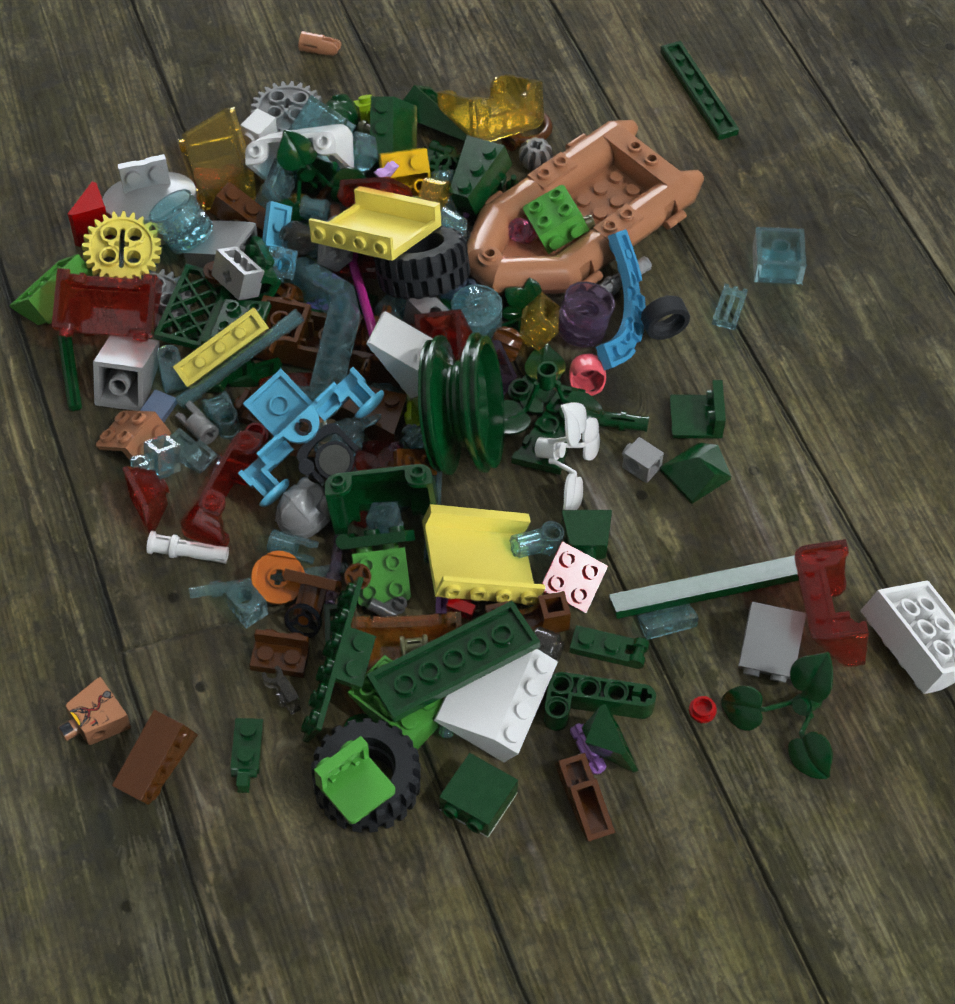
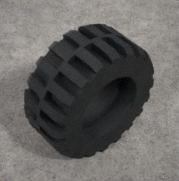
M443 225L393 261L374 257L379 287L384 293L394 298L401 297L406 300L415 298L417 300L424 297H436L439 294L443 295L449 293L450 290L459 288L460 284L463 285L470 274L466 239L460 231Z
M363 718V722L356 723L354 719L347 721L346 727L342 728L341 725H338L332 729L333 735L327 734L323 737L321 747L316 748L313 755L314 761L311 764L316 802L320 809H324L325 816L330 821L336 818L337 825L344 829L349 825L352 826L353 832L360 833L362 828H369L370 833L378 832V827L383 825L385 829L394 826L396 818L402 821L407 816V809H413L416 804V796L419 795L421 788L419 754L417 749L413 747V741L408 735L402 737V729L396 725L390 728L387 721L379 720L378 723H374L372 718ZM362 736L368 743L369 757L382 761L392 769L393 777L390 781L395 786V794L357 823L350 824L316 785L314 769L322 759L326 757L331 758L338 753L346 742L354 741Z

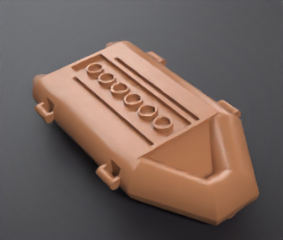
M633 120L608 121L588 136L583 133L565 146L566 151L552 157L503 193L499 190L488 198L479 211L467 242L470 264L469 277L475 279L476 283L493 297L505 296L504 290L506 287L517 286L524 288L528 278H532L540 284L542 294L569 293L576 287L586 291L603 278L600 270L616 259L609 247V235L626 229L632 246H634L661 226L670 230L687 217L684 209L695 202L703 184L704 176L699 170L679 171L635 137L638 132V126ZM564 185L582 216L591 214L595 226L580 237L548 254L527 218L523 207L557 186Z

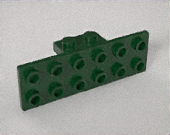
M358 576L353 583L349 582L346 590H342L337 600V606L340 607L338 616L334 615L330 625V631H333L331 640H327L322 655L326 656L324 665L319 666L315 678L316 681H319L317 690L312 691L308 706L311 707L310 715L304 718L301 726V732L304 733L303 742L308 743L322 730L335 682L358 690L363 686L376 639L375 635L350 627L363 584V577Z

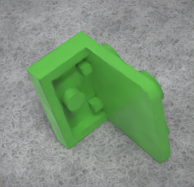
M564 185L557 186L523 207L527 218L548 254L590 231L580 210Z
M398 543L382 545L383 550L372 551V546L356 548L357 553L351 554L352 564H364L371 572L370 583L360 591L359 605L366 606L371 597L383 603L397 596H402L406 600L411 598L405 547L399 548Z
M362 736L354 741L346 742L338 753L331 758L326 757L322 759L314 769L316 785L350 824L357 823L395 794V786L369 757L368 743Z

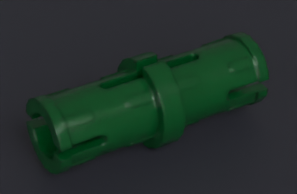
M604 411V416L598 420L599 426L619 428V431L631 429L647 432L649 416L630 415L626 411L621 413Z

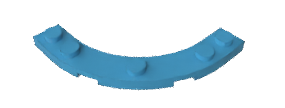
M626 229L608 236L609 247L612 253H614L617 269L621 275L624 293V312L621 326L616 335L608 342L596 347L597 357L601 361L604 370L613 368L630 359L635 354L636 350L634 348L638 342H641L644 332L641 313L646 306L645 297L640 293L639 287L642 275Z

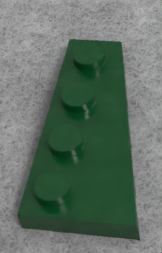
M561 385L565 398H568L572 391L586 392L583 389ZM558 392L555 393L546 406V411L535 422L530 434L524 438L522 446L511 457L512 464L561 475L562 468L555 464H549V459L539 458L535 454V444L539 437H566L565 421L559 413L560 406L564 403L560 400ZM566 448L564 457L559 458L557 461L564 464L569 448Z

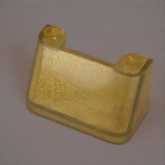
M503 74L492 80L490 96L485 98L460 96L452 90L437 92L440 110L466 135L490 142L538 128L544 120L543 86L540 80Z
M234 107L224 108L182 134V139H178L181 153L185 152L186 156L189 157L197 187L196 202H200L202 211L211 209L216 195L229 182L253 200H257L254 172L245 164L247 146Z

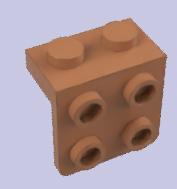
M125 410L116 415L115 421L100 435L96 446L99 450L123 451L136 469H144L170 436L171 432L155 411Z

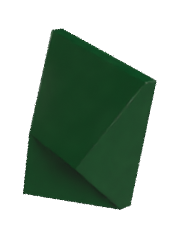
M697 443L660 466L659 469L691 504L731 480L732 477L719 446L707 443Z
M606 704L601 705L582 726L586 737L585 743L593 753L633 773L639 771L617 721Z

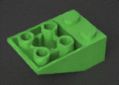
M384 655L366 673L362 688L360 690L351 688L348 691V695L375 723L383 720L388 722V727L390 728L396 725L402 729V737L408 735L413 741V747L418 750L440 726L434 719L443 698L393 722L367 680L368 673L392 662L391 659Z

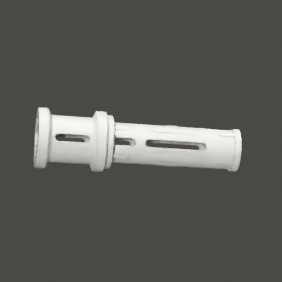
M151 531L147 542V554L152 555L155 552L166 554L169 558L186 556L226 564L229 547L180 539L178 535L173 534L170 537L159 535L156 531Z

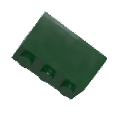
M371 96L370 170L375 172L380 168L378 154L417 149L416 105L396 97Z

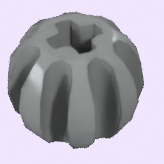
M532 137L523 142L518 153L520 163L529 171H534L553 157L552 148L543 138Z

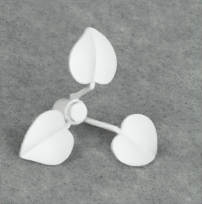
M571 402L561 405L565 417L566 437H539L535 444V454L537 457L549 459V464H555L570 473L565 482L563 510H578L583 498V481L581 477H577L575 470L557 460L564 457L566 448H583V458L585 460H593L600 447L598 420L593 417L587 419L585 407L580 403ZM581 433H582V440H583V442L579 443V441H580V439H581Z

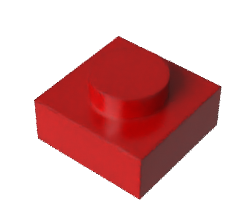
M449 599L446 611L472 621L476 605L471 604L472 600Z

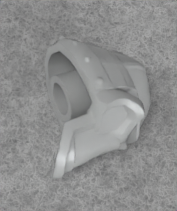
M303 477L298 481L297 485L294 484L283 493L275 516V521L281 533L292 538V540L307 539L321 531L330 522L331 516L323 487L311 482L308 477Z

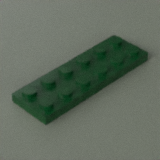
M510 601L368 673L367 680L392 721L396 722L540 648V641L514 602Z

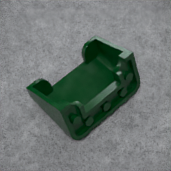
M423 464L337 473L328 477L325 483V496L335 535L348 533V526L352 521L361 522V511L411 506L413 516L418 515V513L425 516L430 504L438 505L437 487L432 472L428 466Z

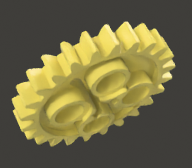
M122 211L121 217H117L116 213L112 212V218L110 219L104 214L102 223L95 219L96 228L88 227L89 234H84V241L86 243H82V250L85 251L83 252V259L87 260L86 267L92 268V275L95 276L100 273L101 282L109 278L110 286L114 281H118L119 287H122L123 281H127L128 285L132 286V280L134 279L140 284L142 275L150 278L149 270L156 271L154 263H160V256L158 255L162 254V248L159 247L161 239L156 238L158 236L157 230H151L152 223L149 222L144 225L143 216L136 220L135 213H132L130 217H126L125 211ZM124 230V266L120 268V234ZM108 235L116 236L112 240H108L105 237ZM132 236L140 237L137 241H132L129 238ZM106 257L115 258L112 262L104 261ZM131 258L139 259L137 263H130L128 260Z

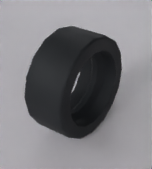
M668 295L660 297L647 305L641 313V321L649 337L655 340H664L682 332L690 322V314L682 298ZM673 314L669 318L659 321L661 318Z

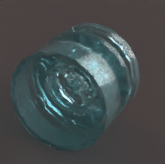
M187 189L177 190L162 198L150 211L148 217L157 232L163 235L162 237L171 251L176 254L188 252L199 246L208 238L214 226L205 211L200 209V205L191 191Z
M477 284L463 287L454 294L451 301V328L457 332L454 338L457 344L464 347L469 335L473 332H478L481 336H489L492 340L495 330L502 327L503 305L497 291L489 286Z

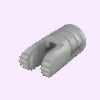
M189 400L185 405L194 414L187 419L185 415L178 412L175 417L202 445H208L216 439L219 429Z

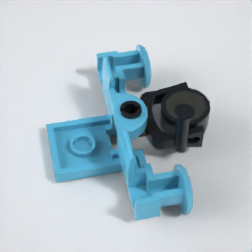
M352 367L349 370L350 373L338 385L333 382L312 402L282 369L276 372L243 403L274 436L256 453L259 458L246 470L238 472L252 489L255 487L264 497L259 506L267 507L274 503L289 486L288 479H284L279 483L270 473L294 451L287 441L296 444L303 443L297 453V459L300 462L298 466L299 471L308 478L314 477L321 486L326 483L324 479L327 480L333 474L354 471L355 459L353 452L357 455L360 452L359 447L334 423H329L319 429V417L325 422L351 399L359 408L355 417L363 418L375 410L381 403L385 395L384 391L381 390L375 394L367 386L366 380ZM308 426V432H301V427ZM334 434L339 435L346 444L339 441H330L318 449L315 457L316 468L319 472L317 473L314 470V463L307 459L308 455L324 438Z

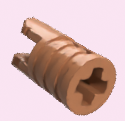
M302 31L298 47L299 51L333 56L341 48V42L336 38L333 39L324 35Z

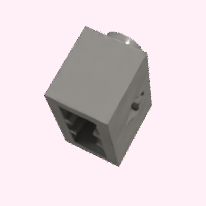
M235 246L216 250L211 275L232 293L235 298L247 300L248 298L259 297L262 285L261 280L265 271Z

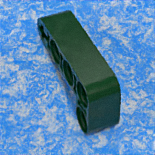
M557 672L552 675L548 684L544 723L550 730L560 731L568 725L570 709L595 712L603 704H606L612 715L646 719L653 714L656 692L651 686L646 684ZM562 687V688H564V689H566V690H565V691H557L556 688ZM589 691L592 692L593 695L587 696L584 695L583 692ZM610 696H619L621 699L615 700ZM558 711L561 712L562 715L555 716L552 714V712Z

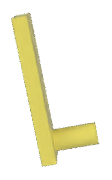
M252 308L174 365L173 368L184 384L190 387L267 331L269 327L257 310Z

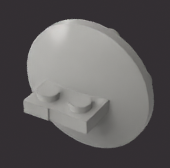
M163 154L141 161L117 164L121 181L111 186L102 199L109 219L112 218V212H115L117 217H121L122 211H125L126 217H130L132 213H135L136 220L142 216L144 217V225L151 222L152 226L174 224L177 218L184 215L195 205L197 193L195 184L185 175L168 171L166 158Z

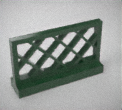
M186 264L154 332V339L197 349L211 339V333L225 299L235 300L236 298L222 285L213 288L205 278L203 268ZM191 273L199 275L201 279L190 283L187 277ZM205 284L208 291L198 294L194 288ZM190 290L193 296L182 300L180 293ZM213 296L216 302L206 306L202 300ZM198 302L201 308L190 312L187 305ZM182 308L185 314L174 318L171 312ZM206 314L208 320L198 324L194 317ZM190 320L193 326L182 330L178 323ZM173 325L177 332L172 334L163 333L165 328ZM196 331L200 335L198 341L186 337V335Z

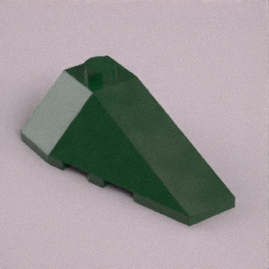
M414 85L403 99V101L417 106L418 123L463 141L466 140L467 135L485 140L473 127L467 123L462 124L463 117L449 109L451 105L431 87Z

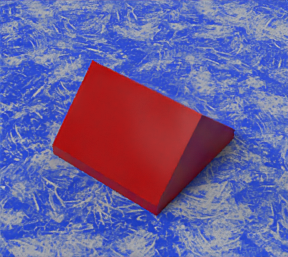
M93 181L68 213L74 242L78 247H81L82 243H86L84 241V234H89L88 227L96 228L94 220H99L102 223L103 215L107 216L97 183ZM108 235V236H106L105 238H106V239H111L112 236H111V235Z

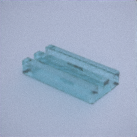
M724 284L712 324L736 330L748 289L743 288V291H740L737 286H734L732 289L729 288V284ZM727 294H728V295H731V296H730V299H729V302H728V305H727V308H726V311H725V315H724V318H723V321H722V320H719V317H720V314H721V311H722V308H723V305H724L726 296H727ZM740 297L733 321L730 323L728 319L735 298Z

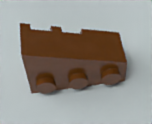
M334 379L336 385H338L341 382L340 380ZM369 387L375 394L383 390ZM383 390L385 395L381 403L375 410L363 418L355 417L359 408L349 399L330 417L354 431L356 429L367 434L369 439L373 441L378 440L388 445V449L394 451L405 422L404 412H407V394Z
M154 709L112 786L150 805L152 800L158 797L162 786L198 734L182 723Z

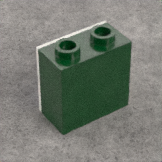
M469 753L439 796V809L448 818L456 819L465 824L472 832L482 834L488 838L517 795L518 779Z

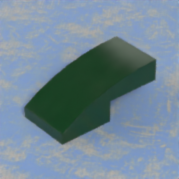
M278 357L255 363L252 358L238 361L235 363V368L232 371L228 384L231 387H260L282 369V363Z

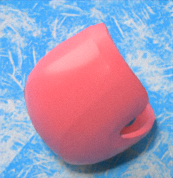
M582 354L573 359L569 370L571 387L586 390L585 393L591 396L602 392L606 383V370L603 369L597 355Z

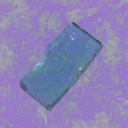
M180 428L162 444V449L198 473H202L218 457V454L200 439L195 441Z

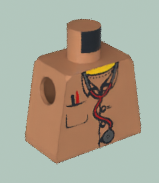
M99 677L66 704L70 720L58 727L65 741L81 734L87 744L92 745L130 729L131 725L128 715L102 678Z

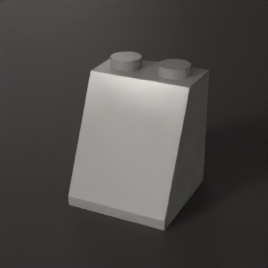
M208 220L205 226L198 230L193 242L186 246L184 250L186 264L204 268L208 262L214 261L217 249L237 246L244 252L247 244H250L252 236L258 237L256 223Z
M115 334L109 336L93 361L95 405L133 411L141 410L148 400L159 366V340Z
M752 602L738 668L744 669L743 674L759 677L760 673L771 675L770 680L786 683L787 679H790L791 666L798 658L806 613Z

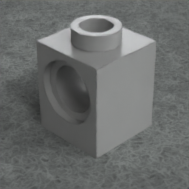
M638 437L633 444L629 443L622 452V468L648 483L659 471L660 466H662L664 452Z

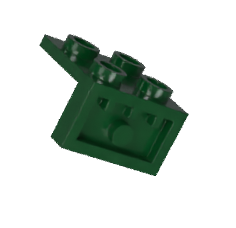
M225 299L210 338L214 337L252 308H255L264 322H266L272 307L271 303L268 301ZM257 337V338H256L255 340H253L252 342H255V343L258 342L259 337Z
M712 380L711 390H707L706 395H670L673 438H723L726 423L723 380Z

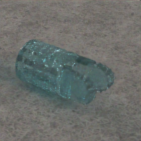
M273 529L268 540L267 551H285L294 555L297 560L313 565L314 557L298 553L297 551L300 544L309 548H317L319 542Z

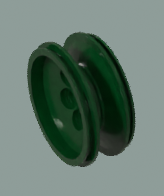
M473 332L469 335L460 360L455 361L450 343L443 335H437L433 340H427L423 345L420 355L418 408L423 443L432 468L437 472L442 471L445 475L455 473L460 459L461 446L467 449L476 468L481 473H487L491 468H497L503 453L505 414L499 361L490 337L486 335L481 336L478 332Z

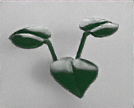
M283 130L276 153L277 161L283 169L296 171L298 176L296 178L297 195L295 204L289 199H283L278 202L292 207L289 233H291L293 227L299 221L308 220L307 211L299 206L301 203L302 181L309 182L317 176L327 186L333 187L330 196L334 201L341 204L355 202L354 189L357 187H371V181L361 171L352 167L338 170L333 176V183L328 181L313 166L317 156L313 143L297 132ZM306 224L302 225L300 229L302 230Z
M547 341L539 345L530 354L525 363L526 375L529 379L535 381L526 406L522 409L518 402L504 400V435L522 433L530 426L531 418L526 412H528L538 388L550 391L555 387L560 400L564 404L571 402L582 404L586 409L587 419L593 417L600 420L604 416L602 406L588 393L572 391L568 398H565L561 389V382L558 379L565 374L566 363ZM560 406L559 413L561 418L565 421L564 413Z
M829 652L804 656L792 664L790 669L791 682L797 690L802 691L794 699L762 707L763 699L761 693L751 686H737L728 690L723 695L721 705L729 720L737 728L746 731L754 730L760 726L763 720L761 712H768L791 705L797 714L806 717L799 731L800 738L791 740L788 745V753L793 765L799 771L812 778L828 779L830 777L833 752L829 741L818 732H809L805 735L810 720L814 718L813 712L821 707L822 701L830 695L832 690L833 666Z

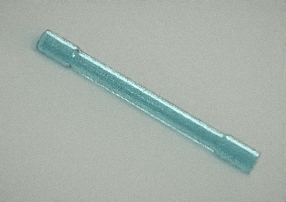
M294 309L278 321L270 330L198 383L183 391L176 397L179 405L186 409L187 406L185 404L189 400L193 403L197 401L205 392L281 336L288 334L304 322L301 314Z

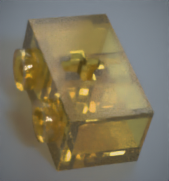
M541 292L522 310L520 338L527 346H532L539 351L558 334L560 306Z

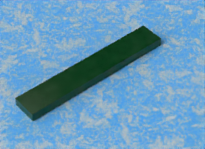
M677 41L661 46L660 53L717 140L738 135V126L682 42Z

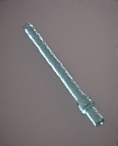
M347 562L306 568L304 571L307 574L322 577L345 573L348 564ZM276 573V575H271L270 579L275 581V584L286 581L283 579L282 573ZM251 578L222 583L221 580L211 581L210 585L189 588L190 598L212 595L213 598L223 596V593L250 589L253 586Z

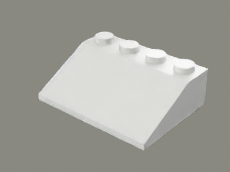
M922 581L877 590L861 609V612L867 619L868 624L881 637L884 645L897 658L900 666L913 679L916 687L923 694L940 691L954 684L955 614L930 582Z
M536 649L445 696L434 721L500 761L506 762L519 754L558 661Z

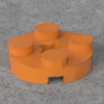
M272 551L255 563L251 575L252 586L256 595L263 601L273 605H283L294 601L298 596L300 583L286 580L285 582L282 581L280 585H275V581L270 579L271 575H276L277 571H281L282 576H284L285 569L305 573L297 558L285 551Z

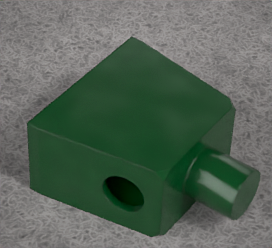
M562 510L561 529L565 543L594 559L606 558L612 510Z

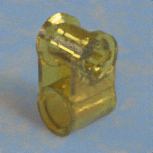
M426 177L422 182L418 199L440 203L442 217L445 205L450 197L451 183L446 180Z

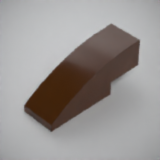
M581 753L558 761L555 766L561 783L587 842L615 833L597 778L593 777L586 754Z

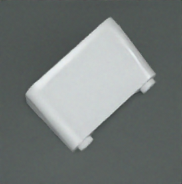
M335 124L290 130L308 138L313 143V147L318 154L328 156L331 162H337L340 169L345 167L354 168L353 135L347 126ZM283 132L265 135L252 141L246 148L245 164L265 182L276 181V173L282 168L277 161L276 153Z

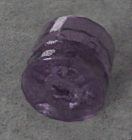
M577 282L570 285L565 292L562 307L556 319L555 327L558 334L564 341L574 346L593 347L599 344L605 336L608 322L611 320L614 311L615 301L612 294L606 288L592 282Z

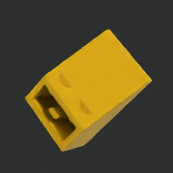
M426 148L378 154L380 168H384L391 161L399 165L389 179L386 192L434 202Z

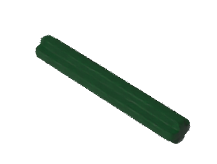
M68 329L59 330L57 336L67 405L70 411H79L82 408L72 336Z

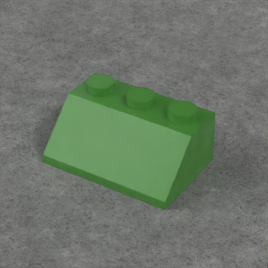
M79 254L56 262L9 306L37 325L46 322L51 324L60 316L58 312L62 308L67 309L66 301L75 299L74 297L79 292L83 294L92 287L90 282L97 276L92 275V270L86 267L85 261Z

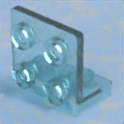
M277 157L274 158L265 183L260 186L255 201L266 209L267 202L273 201L278 203L283 199H289L298 177L296 171L283 169L279 165Z

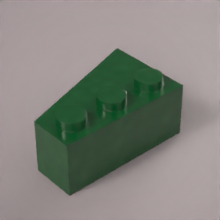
M469 135L466 136L449 190L458 211L476 216L512 166L505 145Z

